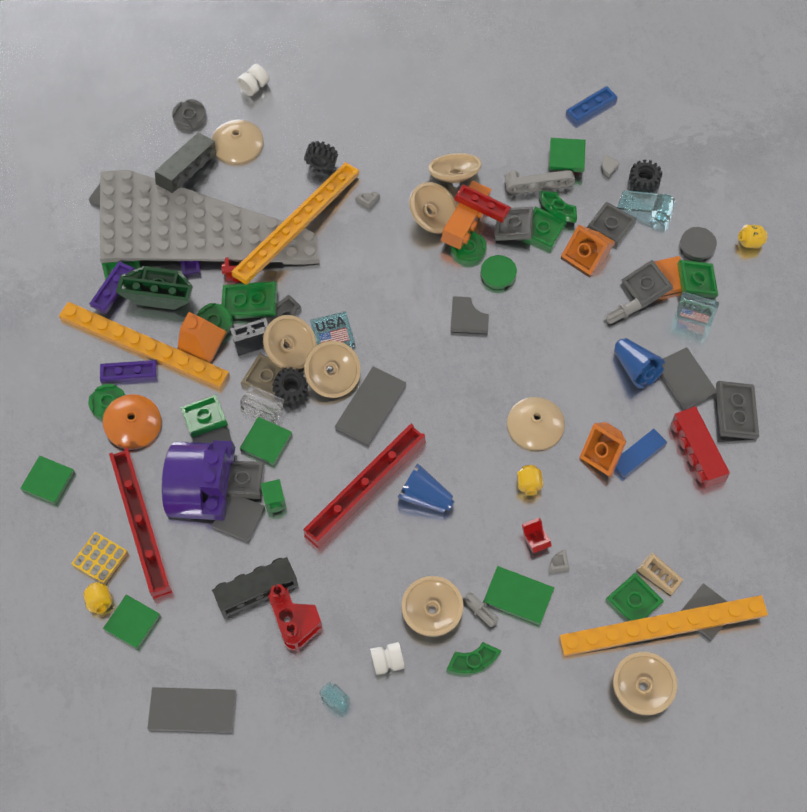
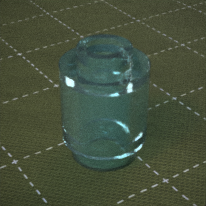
M329 682L319 692V695L322 697L321 700L335 713H343L350 706V697L337 684Z

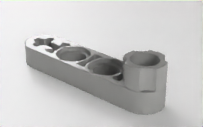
M511 170L504 175L507 192L510 194L569 187L575 183L572 171L520 177L519 172Z

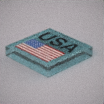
M682 292L675 316L711 326L719 302Z
M346 311L310 320L317 345L326 341H339L349 347L355 346Z

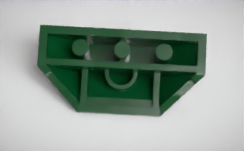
M143 266L128 274L120 275L116 293L137 305L174 310L189 303L193 285L180 271Z

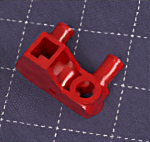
M276 584V588L275 585L271 587L268 597L286 647L296 650L301 648L323 628L315 605L292 603L287 587L284 588L281 584Z

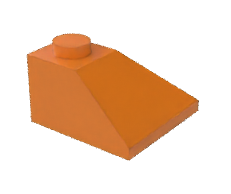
M578 225L561 257L587 274L592 275L606 259L615 242L600 232Z
M188 312L180 327L177 349L211 364L227 332L209 321Z
M607 422L594 423L579 458L611 477L625 447L626 440L622 432Z

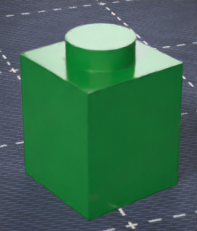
M280 479L260 483L267 512H279L286 508Z

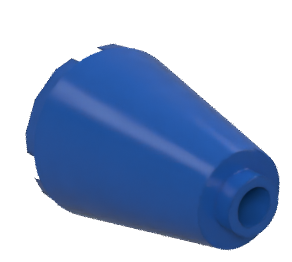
M628 338L620 339L616 342L614 352L637 388H645L643 385L647 383L649 385L653 384L663 373L664 368L662 365L665 364V361L662 357Z
M417 463L415 468L418 470L412 471L401 490L404 492V495L399 494L397 498L442 513L445 510L449 511L455 502L452 500L453 495Z

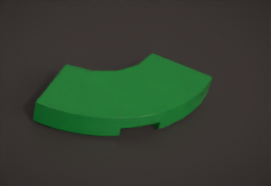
M540 191V201L548 212L562 220L576 223V206L564 202L559 197L558 192Z
M482 642L472 652L461 653L455 651L446 671L456 675L480 673L489 668L498 659L502 650Z

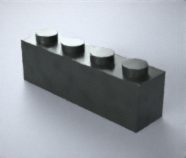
M198 132L155 170L156 185L174 193L197 170L202 168L209 159L215 156V141Z
M277 558L272 561V564L265 567H256L249 574H240L228 583L222 582L216 585L212 592L223 617L268 598V593L271 592L273 585L276 588V584H281L284 588L287 587L289 589L298 585V581L288 558Z

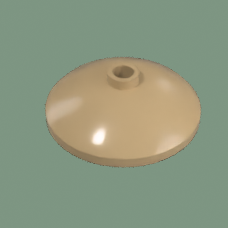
M246 120L226 122L217 128L212 136V140L215 141V155L223 162L229 164H244L253 160L260 154L264 144L261 130L255 124Z
M454 153L434 159L430 162L428 170L438 180L459 183L475 176L480 171L482 165L481 160L474 155Z
M425 182L418 185L412 191L409 200L410 211L415 221L425 230L437 234L443 232L444 227L457 207L450 192L443 186L433 182Z
M283 315L272 320L266 327L263 336L266 354L275 365L282 369H289V367H293V370L304 368L309 352L317 346L316 337L311 327L304 320L292 315Z
M326 341L315 346L309 352L304 365V374L309 386L317 394L328 398L341 397L352 391L358 383L361 373L357 354L351 347L339 341ZM328 366H330V367L332 368V372H331V373H328V372H327V367H328Z
M530 397L519 401L512 407L507 419V429L510 437L519 446L532 451L549 449L559 442L564 433L565 420L561 410L553 402L545 398ZM538 416L540 417V419L535 420L534 417Z
M427 576L414 581L407 588L402 598V614L406 623L412 630L424 636L436 637L450 632L457 626L463 614L461 593L452 582L442 577ZM435 608L436 612L430 613L429 609Z
M637 652L628 655L619 663L614 673L613 687L618 700L625 708L639 715H655L667 709L673 702L677 693V678L671 665L662 657L650 652ZM644 684L647 689L642 690L639 685Z

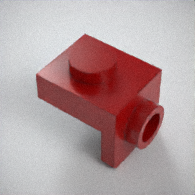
M225 257V264L221 266L222 275H225L227 282L241 283V281L232 276V270L237 266H231L229 257Z
M540 518L522 524L524 539L533 553L552 547L551 540L544 531Z

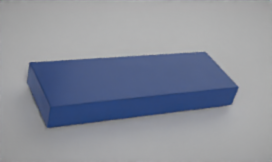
M606 86L568 108L566 114L577 125L617 101L618 97Z
M652 429L621 454L615 470L624 479L663 448L667 441L655 429Z

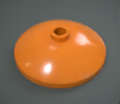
M136 394L124 395L115 399L107 407L103 416L104 432L107 438L120 448L128 447L129 450L140 449L152 443L158 436L161 429V415L157 406L150 399ZM134 415L135 418L130 420L128 416Z

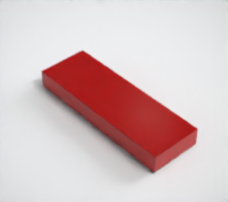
M466 185L461 186L454 198L455 201L501 223L504 222L511 210L510 206Z

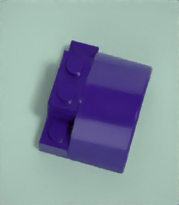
M213 440V443L176 441L171 444L165 457L162 473V502L167 517L224 520L230 466L233 465L236 448L232 441ZM202 492L208 496L206 502H203Z

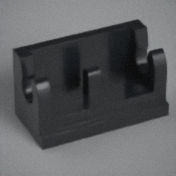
M266 318L230 329L238 355L264 348L263 336L268 326Z

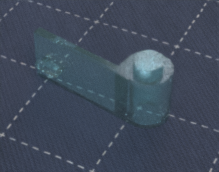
M623 190L617 208L652 213L655 220L666 223L671 219L676 200L670 194Z

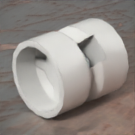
M254 64L237 79L239 87L248 96H253L270 81L265 69L258 64Z
M399 642L388 644L385 650L382 647L370 649L376 676L385 674L389 668L393 671L405 669Z

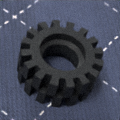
M313 141L308 144L304 161H306L307 165L310 164L309 167H315L314 170L320 169L322 172L324 170L329 172V170L331 171L335 167L338 151L335 150V147H330L331 144L329 143L326 145L323 141L322 143L319 141L315 143Z
M640 160L637 161V164L634 163L633 167H631L629 185H632L631 188L633 190L636 188L638 193L641 190V194H645V191L650 194L651 190L655 192L656 188H659L662 179L661 167H657L656 162L652 164L651 160H649V163L646 160H643L642 163ZM648 174L652 179L643 180L639 175Z
M289 367V369L284 368L278 372L273 381L272 390L275 392L274 396L276 398L279 397L280 402L284 400L285 404L289 402L294 404L304 397L309 384L303 376V371L299 373L298 368L293 370V367ZM287 379L294 380L297 384V390L288 392L285 390L283 382Z

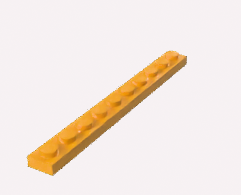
M346 162L340 166L232 270V276L247 285L359 176V170Z
M67 302L59 314V318L62 321L146 358L157 360L162 365L219 390L222 389L230 375L229 371L71 302Z
M759 595L562 634L559 638L563 655L566 657L767 617L768 613L763 596Z

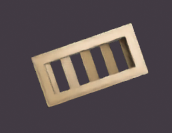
M654 553L648 555L637 568L640 574L670 595L675 592L683 581L677 573ZM650 563L653 564L651 569L648 568ZM658 568V569H660V571H659L658 574L656 575L654 572H655L656 569ZM664 573L667 574L664 580L660 579ZM671 578L674 579V581L672 582V584H671L670 586H668V585H667L668 581H669Z

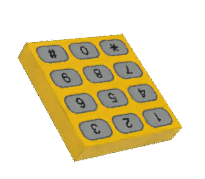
M94 532L71 564L86 575L106 585L127 556L128 551L99 533Z

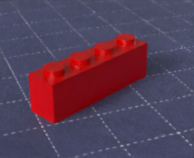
M697 407L675 413L671 422L672 429L675 433H678L680 445L683 449H686L689 463L697 471L698 481L703 483L705 488L726 481L730 472Z

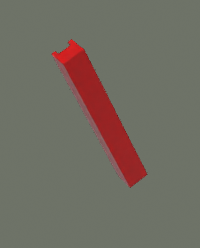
M412 423L407 426L303 529L304 537L319 549L426 443L425 434H421L415 429Z
M128 447L116 454H113V452L109 453L149 592L153 600L172 594V588L131 453Z

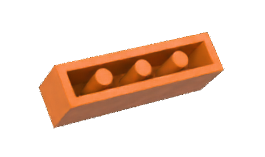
M472 181L469 185L470 188L491 197V188ZM459 203L443 229L441 241L461 249L463 244L468 243L471 236L470 232L475 231L478 225V218L482 219L484 214Z

